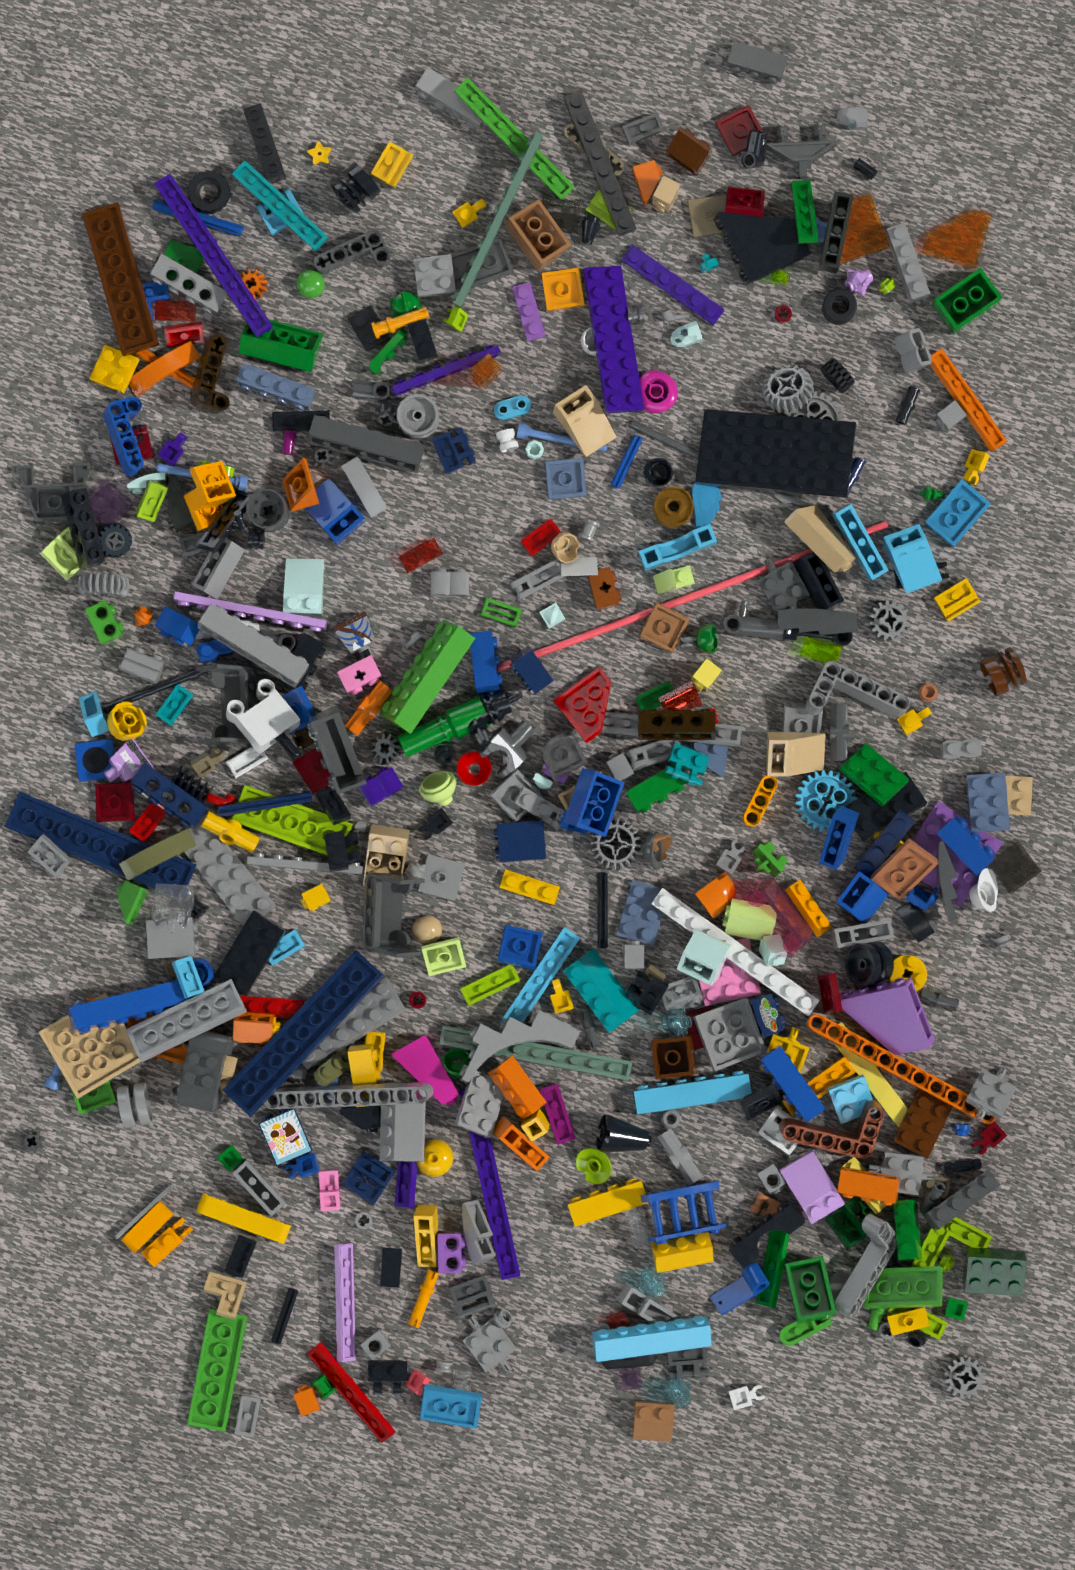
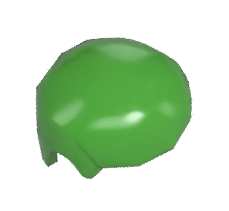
M313 269L304 270L296 280V287L298 292L307 299L316 298L324 291L325 282L323 276L318 271Z

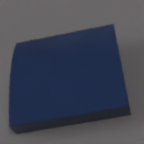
M363 1150L341 1185L374 1206L396 1171Z

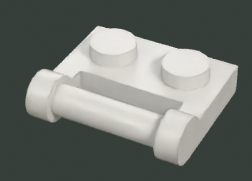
M777 1104L758 1131V1134L790 1155L798 1143L785 1140L780 1132L779 1124L774 1119L777 1116L782 1120L794 1118L781 1110L782 1107Z

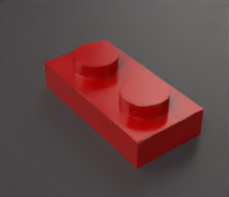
M549 519L520 542L531 557H533L552 543L553 539L562 532L553 520Z
M150 803L129 832L145 843L167 814L160 806Z

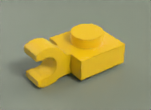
M480 199L472 206L467 202L452 213L461 227L464 228L479 218L476 213L485 208L486 203L483 199Z
M971 449L964 466L968 470L963 480L969 481V484L976 486L979 480L978 472L983 473L990 455L986 452Z
M929 707L917 714L913 709L899 717L897 721L907 736L922 727L921 720L931 715L932 712Z
M559 978L552 980L555 994L550 995L555 1014L574 1009L569 990H562Z

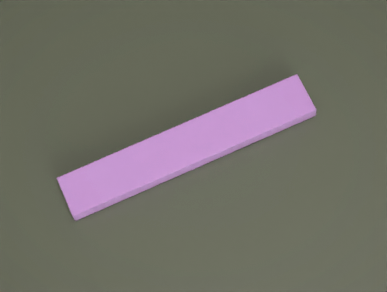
M353 1243L334 1244L337 1362L355 1361Z

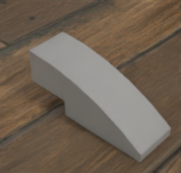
M358 456L341 466L371 518L387 509Z
M479 1200L463 1203V1230L472 1264L488 1262L496 1255L489 1240V1237L493 1234Z
M629 1284L625 1285L617 1298V1301L651 1323L674 1321L680 1318Z

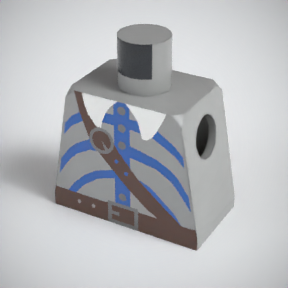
M365 611L333 627L334 632L351 655L359 651L362 659L370 655L373 656L369 645L375 643Z

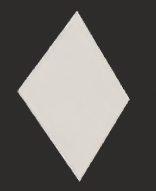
M597 557L577 558L571 563L561 562V575H598Z

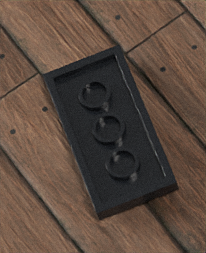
M907 772L903 774L909 779L908 783L884 806H881L868 794L844 806L859 813L854 830L862 841L885 829L899 810L910 815L926 806L927 801Z
M253 910L214 976L223 982L232 979L236 990L244 996H248L285 935L286 930L256 910Z

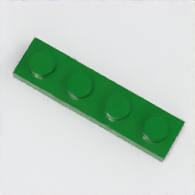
M811 180L792 181L791 188L798 244L818 243Z
M772 1230L769 1233L762 1271L770 1284L764 1291L757 1294L756 1304L776 1308L790 1235L786 1232Z

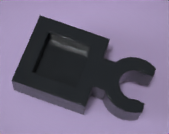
M440 808L427 818L430 824L428 826H421L418 831L428 830V835L424 838L428 840L432 837V832L436 831L439 835L451 826L453 822L445 811Z

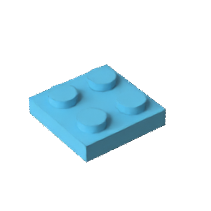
M863 1074L827 1088L840 1124L860 1117L865 1103L873 1100Z

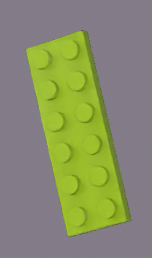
M244 785L238 803L277 796ZM299 804L235 814L232 818L243 826L326 856L324 834L343 831L344 836L350 834L353 826L352 823L346 821L333 825L327 814Z

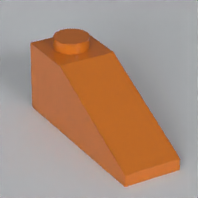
M503 1116L495 1125L493 1133L536 1171L550 1158L506 1117Z

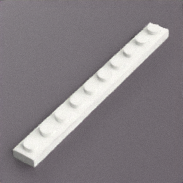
M662 888L651 903L692 934L697 929L731 945L726 957L805 1015L809 1016L820 1001L774 967L766 966L764 960Z

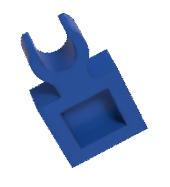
M315 1153L296 1159V1165H287L284 1168L285 1170H293L290 1175H287L289 1179H294L298 1174H300L301 1178H305L320 1172Z

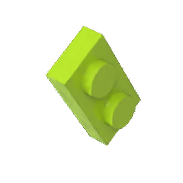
M149 480L136 511L137 517L155 522L168 491L167 485Z

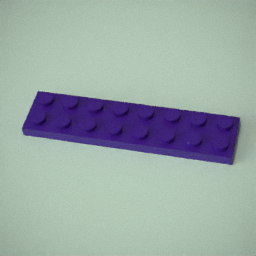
M621 266L586 267L583 269L605 412L606 414L641 412L644 410L631 324L628 321V305Z

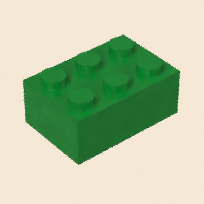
M980 267L934 299L932 306L952 334L955 335L998 305L1003 297Z
M823 1256L785 1264L784 1269L797 1325L835 1317L836 1309Z

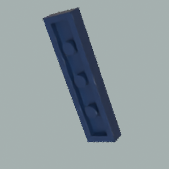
M899 810L854 869L870 879L871 875L880 867L915 821L902 810Z

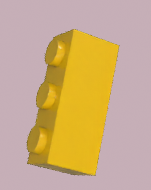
M373 1043L350 1046L348 1058L353 1085L379 1084L381 1072L380 1068H376L378 1053L376 1049H373ZM363 1091L365 1098L370 1099L369 1094Z
M708 1232L667 1240V1243L656 1245V1243H651L652 1256L657 1273L714 1262L713 1246Z

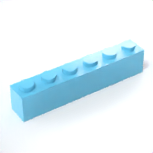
M744 1071L732 1072L733 1076L725 1077V1074L713 1075L714 1079L706 1080L705 1076L694 1078V1082L687 1083V1080L684 1079L677 1080L675 1085L668 1086L667 1082L658 1083L656 1088L650 1089L648 1085L638 1086L637 1091H633L637 1114L742 1099L746 1095L752 1094L749 1074H744Z
M695 1316L689 1319L679 1318L668 1322L658 1321L653 1324H638L632 1327L621 1326L617 1329H600L592 1332L593 1352L596 1362L712 1346L711 1329L707 1316Z

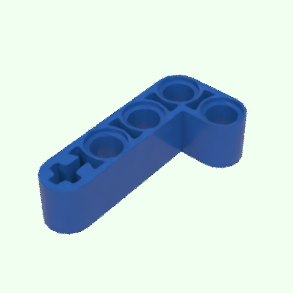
M136 397L112 401L103 412V418L121 468L128 476L136 475L144 464L129 422L142 408L141 401ZM128 405L132 406L134 411L130 410ZM110 409L116 411L117 415L113 414ZM117 427H120L123 432L118 431ZM123 445H127L130 450L125 449Z

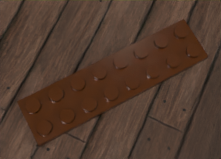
M116 202L82 213L122 355L127 356L159 346L120 204Z

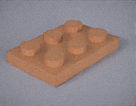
M908 839L871 875V880L895 898L901 900L938 864V859L911 839Z

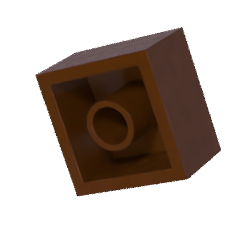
M692 1035L651 1040L656 1079L695 1075L697 1073Z

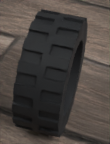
M209 170L201 171L199 174H195L189 182L187 189L188 197L193 207L199 212L215 214L226 207L230 199V189L226 179L220 173ZM208 183L214 184L218 188L217 198L210 202L200 197L201 187Z

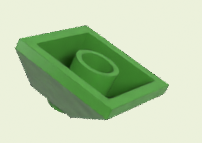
M128 881L119 885L117 894H119L118 901L125 923L134 925L148 890Z

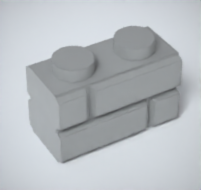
M135 646L133 649L128 648L120 670L157 685L165 663L161 661L162 657L151 654V657L145 655L144 650Z

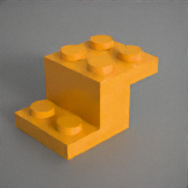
M222 461L190 469L197 488L184 495V499L198 531L208 529L224 508L223 504L236 496Z

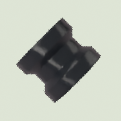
M249 530L248 548L258 547L264 550L265 531L255 532L254 530Z

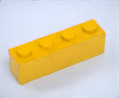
M637 1178L625 1181L626 1185L619 1187L618 1184L607 1187L608 1191L600 1193V1190L590 1192L587 1198L582 1199L581 1196L570 1199L571 1203H568L574 1226L576 1227L647 1204L641 1202L640 1195L646 1194L642 1181H637Z

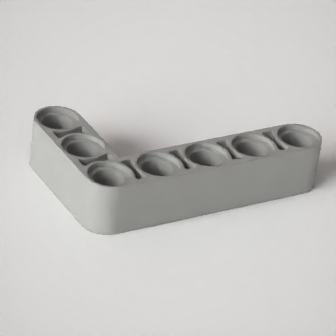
M829 661L824 665L806 702L805 709L810 715L820 714L833 688L896 718L906 713L910 706V700L905 695L837 662ZM844 679H848L851 683L845 682ZM819 686L825 687L826 690H822ZM861 687L866 688L868 692L863 691ZM879 696H883L885 700L880 699ZM812 702H817L819 706H815ZM896 704L901 705V706H902V709H901V708H898V707L896 706Z
M868 1214L862 1223V1229L871 1241L834 1303L837 1311L850 1318L855 1317L897 1247L895 1231L888 1222L872 1214Z

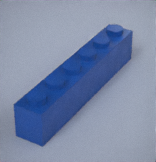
M176 980L72 1006L67 1012L73 1033L85 1034L90 1032L91 1028L98 1027V1030L109 1027L111 1023L116 1022L117 1025L127 1023L130 1018L135 1017V1020L146 1018V1014L154 1013V1015H157L187 999L183 995L179 981Z

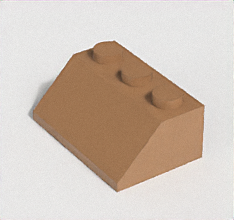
M539 199L509 217L505 224L506 229L537 272L554 262L572 246Z

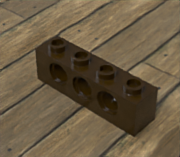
M645 709L638 711V740H715V711L708 709L701 711L689 709L672 711L670 709L653 711ZM661 722L662 724L660 726H655L653 723ZM680 722L681 725L674 726L672 723ZM693 722H699L700 725H699V726H694V725H692V723H693Z

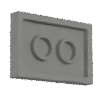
M478 1071L475 1072L470 1082L466 1085L454 1124L486 1138L492 1137L504 1098L502 1091L493 1082L491 1076Z

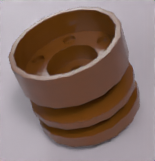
M1010 647L1004 650L1005 654L1002 651L997 653L999 662L993 656L979 662L984 677L990 675L993 682L988 684L996 697L1009 691L1008 682L1013 688L1018 687V682L1021 685L1027 683L1023 664Z

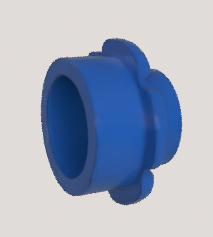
M954 1123L952 1131L956 1132L957 1136H967V1133L971 1132L970 1124L963 1123L961 1125L960 1123Z

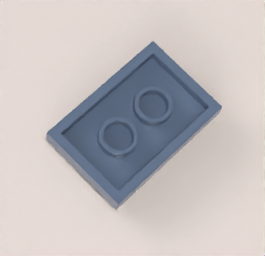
M1005 773L967 775L970 830L977 833L1010 830Z
M632 880L616 936L654 946L663 912L651 903L662 888Z

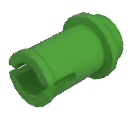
M885 1308L870 1309L871 1315L866 1325L867 1328L879 1330L882 1316L885 1315Z

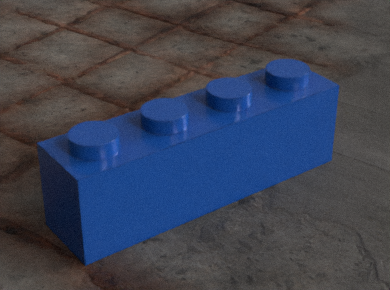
M777 1045L760 1058L762 1061L760 1066L766 1074L770 1072L773 1076L772 1083H774L777 1089L781 1088L785 1093L783 1098L788 1105L793 1104L796 1108L794 1113L800 1121L804 1119L805 1122H808L825 1110L823 1104L780 1045Z

